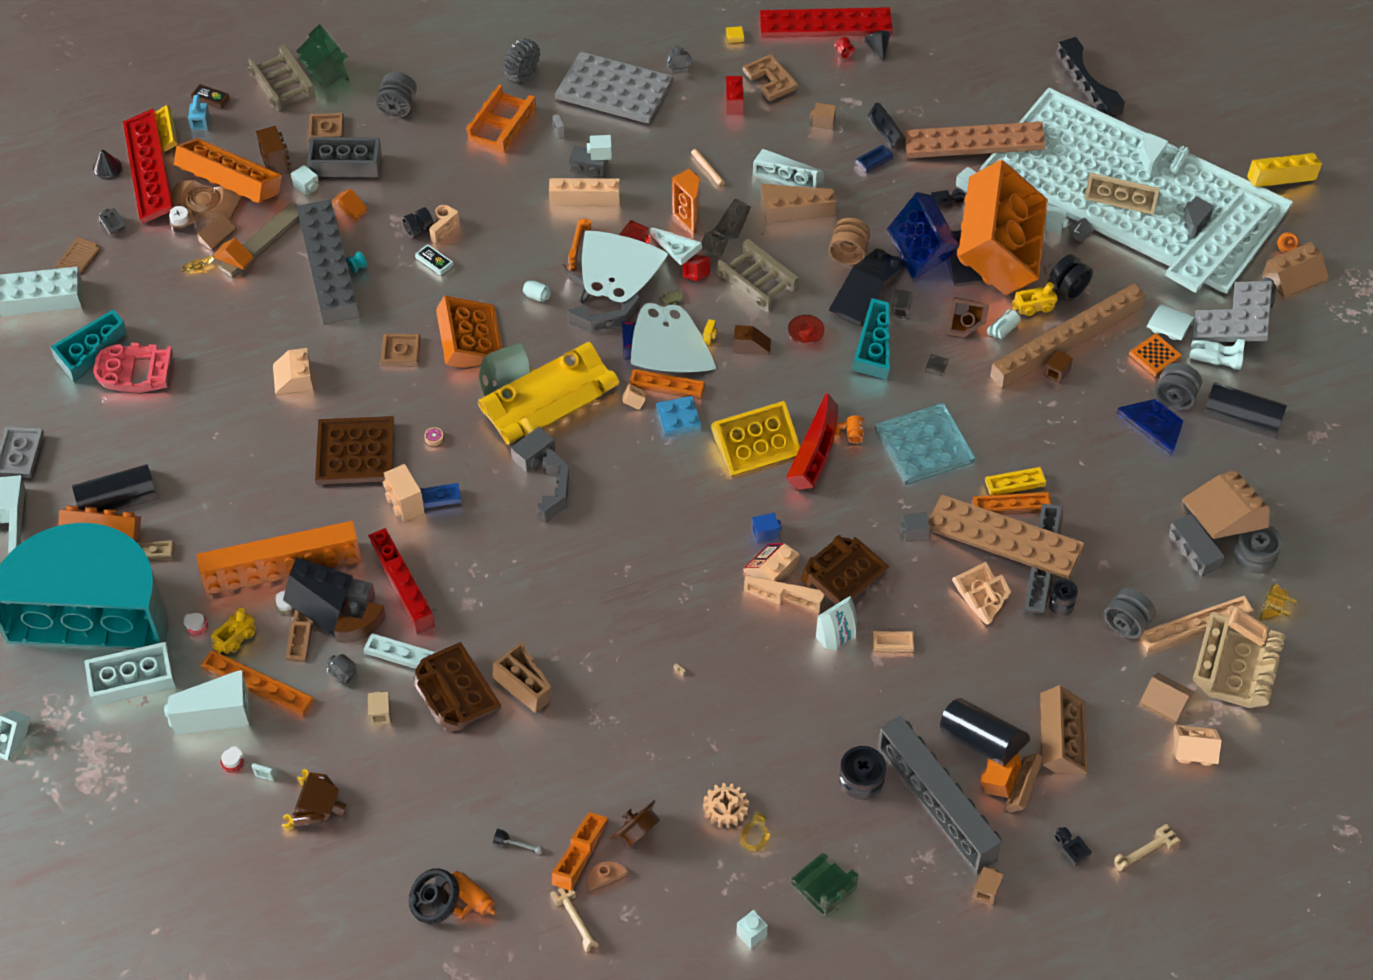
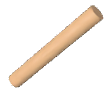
M697 149L692 150L691 154L719 186H723L724 180Z

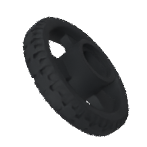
M433 868L418 876L419 878L412 884L410 897L408 898L412 915L425 924H437L444 921V919L446 920L454 912L460 895L459 884L456 878L444 869ZM435 877L436 880L434 884H425L428 880ZM447 883L450 886V897L448 892L443 889ZM422 904H426L435 909V915L426 916L420 911L419 907Z

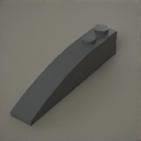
M1042 504L1038 527L1061 534L1063 522L1062 506ZM1031 567L1025 611L1045 613L1053 578L1052 573Z

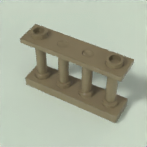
M285 44L279 46L280 54H278V57L258 65L255 64L252 58L248 59L250 75L255 76L268 95L271 105L275 106L279 112L282 111L280 102L301 93L306 94L309 99L316 97L312 82ZM276 64H285V67L263 75L261 73V70ZM286 73L292 74V77L273 85L268 83L269 80ZM294 83L300 86L278 96L275 93L276 90Z
M749 239L743 242V254L727 265L722 260L718 261L717 273L719 276L725 278L767 312L771 310V299L786 288L792 293L798 290L799 277ZM747 259L755 263L742 274H738L733 270ZM759 269H763L767 273L754 284L746 280ZM771 279H776L780 283L767 294L759 290Z

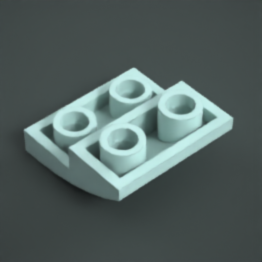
M1160 304L1151 317L1147 328H1150L1151 331L1157 334H1166L1170 339L1182 340L1195 317Z

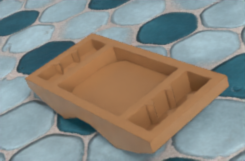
M195 180L179 181L171 192L174 207L190 208L193 216L212 220L223 214L231 221L242 200V196H239L232 190L224 189L223 186L209 187Z

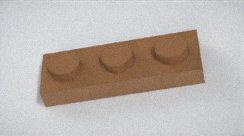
M1038 753L1024 756L1021 761V769L1005 805V809L1010 813L1024 810L1028 804V798L1034 787V781L1043 759Z

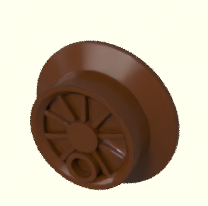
M651 801L638 813L633 814L631 812L632 809H629L621 816L627 819L624 825L609 839L620 838L627 847H630L660 821L652 810L656 801Z

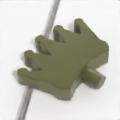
M673 290L674 295L668 291V295L664 293V298L659 297V300L665 306L678 305V303L683 302L682 290H679V294L676 290Z

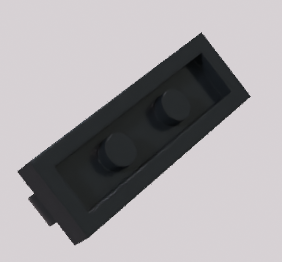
M876 102L867 116L890 148L896 149L899 144L903 145L906 138L883 106Z

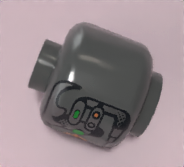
M345 654L333 655L326 663L328 665L327 674L338 684L349 683L357 673L356 664Z

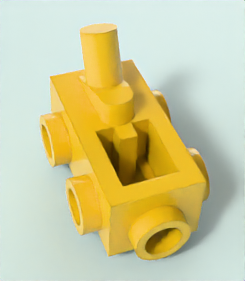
M1048 282L1045 287L1016 292L1015 299L1012 301L1013 309L1015 311L1018 310L1020 315L1025 314L1026 316H1032L1038 311L1050 312L1055 307V303H1057V295L1052 291L1054 284Z
M238 608L237 612L231 615L221 627L214 630L211 635L213 649L219 654L224 652L226 655L230 652H236L241 646L240 643L245 638L250 639L255 634V619L250 614H245L244 608Z

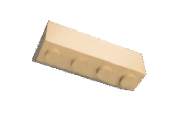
M1090 173L1085 200L1154 215L1160 188Z

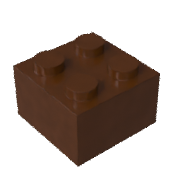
M276 126L257 130L258 145L265 167L281 175L290 173L288 166L291 165L289 156H286L289 153L287 145L282 143L284 142L282 132H278Z

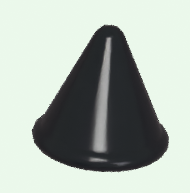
M878 31L864 38V42L881 60L886 56L891 32Z
M105 150L99 152L93 165L94 174L103 179L117 176L122 169L120 160Z

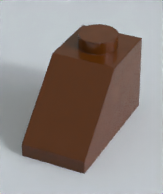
M735 325L733 353L770 355L771 338L754 326Z

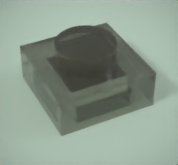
M931 354L925 372L943 377L949 359Z

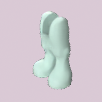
M1237 339L1233 346H1224L1217 342L1194 340L1191 343L1190 358L1213 365L1222 364L1234 370H1241L1245 339Z

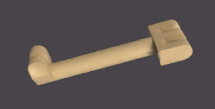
M1165 824L1157 829L1156 835L1158 838L1125 858L1122 854L1117 855L1114 859L1115 867L1118 871H1121L1161 845L1165 844L1168 849H1171L1179 844L1181 839L1176 837L1171 840L1176 833L1173 830L1165 833L1171 828L1168 824Z
M559 888V897L555 891L550 892L556 906L564 904L584 938L583 946L585 951H590L592 946L594 948L598 947V942L591 935L572 902V899L576 898L575 891L572 889V891L567 890L568 892L565 893L563 888Z

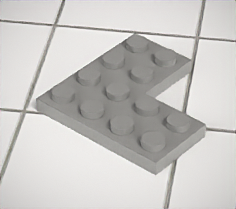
M1272 281L1235 282L1232 309L1195 310L1193 341L1236 342L1237 339L1268 341Z

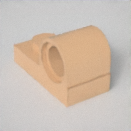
M440 205L435 210L437 223H434L429 229L431 241L435 244L460 224L459 212L448 205Z

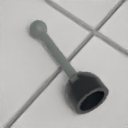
M497 828L493 845L503 847L511 843L534 850L537 854L544 852L542 846L535 847L510 839L509 834L502 829Z

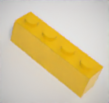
M1315 153L1252 160L1247 177L1254 187L1313 181L1317 179L1322 163Z

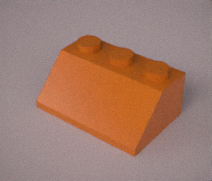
M687 169L672 177V214L694 235L697 232L700 216V178L696 173Z

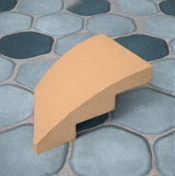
M986 562L952 579L964 600L986 625L992 622V619L1002 607L1003 602L1011 593L1002 574L994 577Z

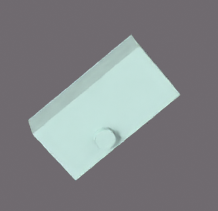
M166 642L84 660L90 698L94 706L176 688L170 652Z

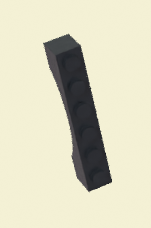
M1077 37L1058 42L1057 58L1064 64L1065 69L1070 72L1073 80L1078 83L1082 92L1087 95L1090 103H1093L1098 111L1111 117L1122 115L1125 101L1117 91L1100 84L1088 73L1083 63L1084 47Z

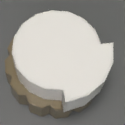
M282 591L275 596V609L280 615L289 616L295 612V609L283 601L285 591Z

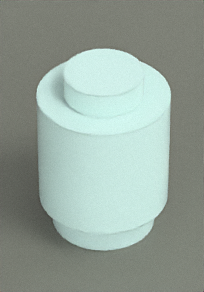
M528 280L524 284L523 293L528 298L542 303L550 298L551 291L548 285L534 280Z

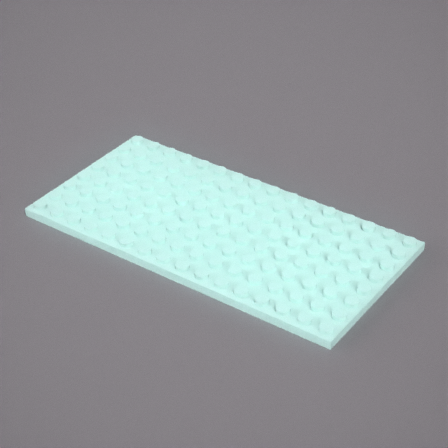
M1051 88L1044 92L1019 122L1043 121L1045 150L993 153L979 169L981 171L1003 159L1048 199L1047 205L1068 210L1067 217L1075 221L1086 218L1094 230L1168 266H1171L1235 195L1242 188L1272 204V208L1205 282V284L1225 294L1230 291L1293 203V201L1263 187H1254L1250 181L1188 153L1178 173H1170V165L1179 152V148L1169 143L1167 144L1164 156L1152 173L1148 174L1139 157V144L1143 138L1147 137V133ZM1096 173L1160 188L1154 215L1085 200L1089 174ZM1196 196L1214 205L1210 220L1193 239L1190 237L1184 220L1186 212L1184 208L1187 202H1191Z

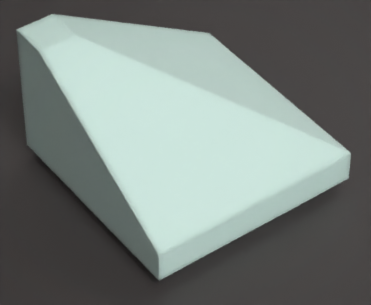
M252 764L255 777L274 781L279 772V768Z

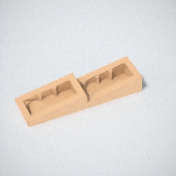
M746 576L744 580V591L778 605L784 599L820 613L826 602V595L819 589Z

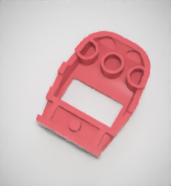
M131 343V346L122 347L121 344L105 347L97 354L93 372L97 381L105 388L111 390L143 393L168 388L167 382L173 356L172 348L168 346L167 349H158L157 345L140 346L139 343ZM151 358L147 381L133 384L131 381L135 359Z

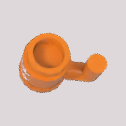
M854 415L848 417L846 422L837 423L834 439H840L841 430L846 429L850 443L857 444L862 442L864 437V418Z

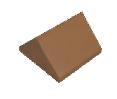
M1157 673L1152 676L1139 704L1176 723L1192 698L1194 691Z

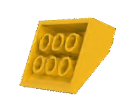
M785 401L718 420L711 424L716 444L731 476L796 457L800 449Z

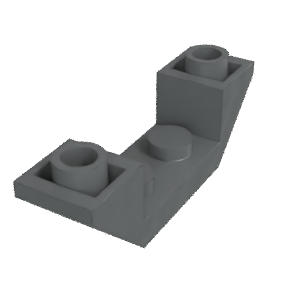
M634 295L627 301L621 302V310L596 314L594 316L588 315L586 306L568 309L569 324L591 334L627 326L628 324L624 322L629 323L639 310V295Z
M547 449V456L543 457V468H546L547 476H556V484H559V488H555V496H542V503H538V515H541L542 523L549 521L567 506L569 465L551 449Z

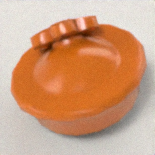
M1286 232L1278 238L1277 246L1281 252L1286 253L1299 247V239L1295 234Z

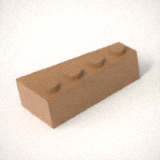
M761 184V203L766 224L835 216L836 199L833 189Z

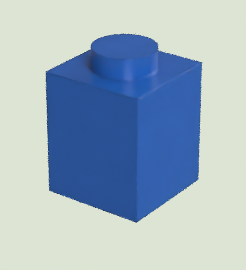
M775 513L752 517V531L756 543L779 539L782 524L780 519L777 520Z

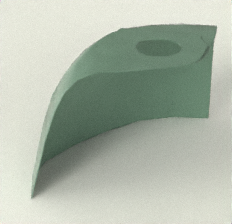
M522 343L494 351L483 358L479 372V381L484 397L530 373L529 361ZM484 374L486 375V377H487V379H488V385H487V386H485V384H484V382H483V375H484ZM493 380L497 382L496 386H493ZM503 390V397L509 399V393Z

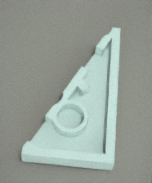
M652 227L650 229L651 236L680 265L684 264L702 249V242Z

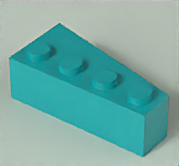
M871 298L851 369L852 371L887 380L890 371L888 302Z
M113 309L50 347L54 359L75 383L95 364L96 356L102 349L115 345L127 332L124 321Z

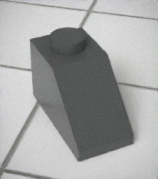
M1196 196L1191 202L1188 201L1184 208V211H1186L1184 220L1190 237L1193 239L1210 220L1214 205Z

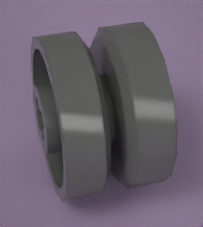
M1183 363L1168 364L1163 369L1156 385V398L1169 408L1175 410L1189 409L1194 405L1201 388V375L1189 365Z
M1270 525L1269 528L1240 533L1234 548V558L1243 569L1249 572H1267L1274 567L1278 559V554L1282 548V538L1279 532Z
M1122 588L1114 596L1113 601L1107 605L1103 612L1104 619L1109 627L1119 635L1129 639L1140 637L1146 630V626L1152 622L1156 615L1155 606L1151 600L1132 588Z

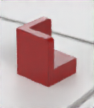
M695 254L683 264L684 278L699 281L710 275V257Z

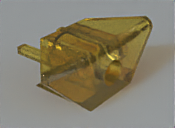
M1275 583L1271 586L1259 620L1265 621L1279 617L1280 614L1290 617V613L1282 610L1285 602L1288 601L1296 605L1297 601L1288 598L1289 591L1281 589Z

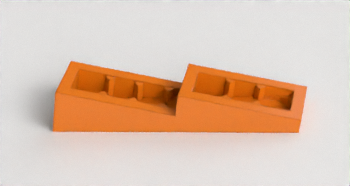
M592 812L587 814L572 836L570 847L552 871V885L572 891L608 823L607 817Z

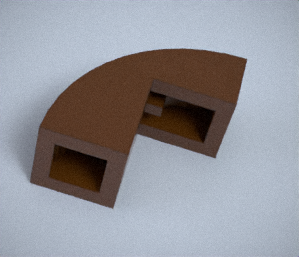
M368 602L363 619L339 615L334 629L336 642L358 641L375 632L385 619L384 605Z

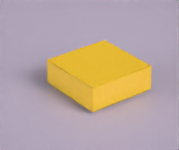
M742 26L726 28L728 43L744 42Z

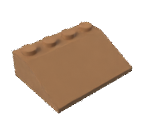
M1228 471L1227 473L1219 474L1182 499V502L1213 539L1269 528L1270 507L1238 471Z

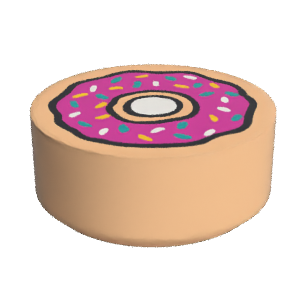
M436 427L429 428L424 434L425 442L430 446H438L444 440L442 430Z

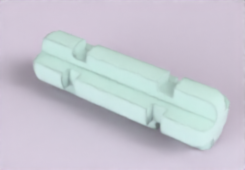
M1180 147L1173 163L1170 165V173H1178L1179 168H1181L1188 155V147Z

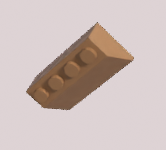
M1061 685L1041 692L1042 765L1055 773L1087 774L1085 701Z

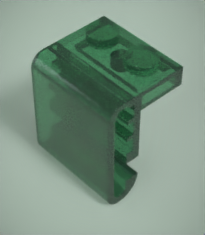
M825 853L819 854L790 879L793 887L823 916L832 911L853 893L858 886V874L853 869L846 874L836 863L830 865L826 861L828 856Z

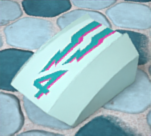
M851 596L817 617L816 638L826 649L837 650L842 644L852 638H856L857 616Z

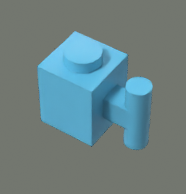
M194 95L193 103H190L188 115L191 130H208L210 119L207 103H200L201 97L199 95Z

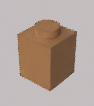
M816 103L815 110L812 109L810 119L813 120V127L833 130L836 105Z
M983 867L972 897L993 905L1004 875L994 868Z

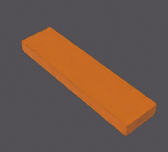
M633 369L629 384L643 390L682 397L692 396L693 399L699 400L702 399L705 388L704 381Z
M1049 492L973 496L972 498L974 506L998 514L1041 512L1042 504H1051Z

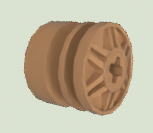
M855 218L839 220L835 224L830 241V256L836 262L850 266L859 263L865 258L871 236L869 226Z

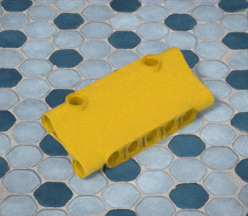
M588 341L479 399L478 405L481 411L494 424L505 443L509 445L527 436L536 428H543L602 396L603 393L618 386L619 380L612 370L609 371L605 367L594 346ZM566 357L572 360V365L566 363ZM503 390L509 393V399L503 397Z

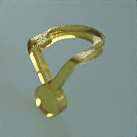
M756 812L752 817L753 821L744 827L740 836V844L748 851L762 849L770 836L764 825L767 818L763 814ZM758 824L764 833L761 842L755 846L748 845L744 837L751 827Z

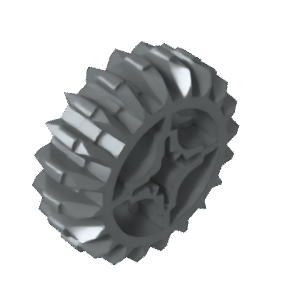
M521 38L515 44H512V48L509 49L504 60L505 64L503 65V73L509 80L516 83L524 82L525 79L535 72L537 63L540 61L539 45L527 38Z

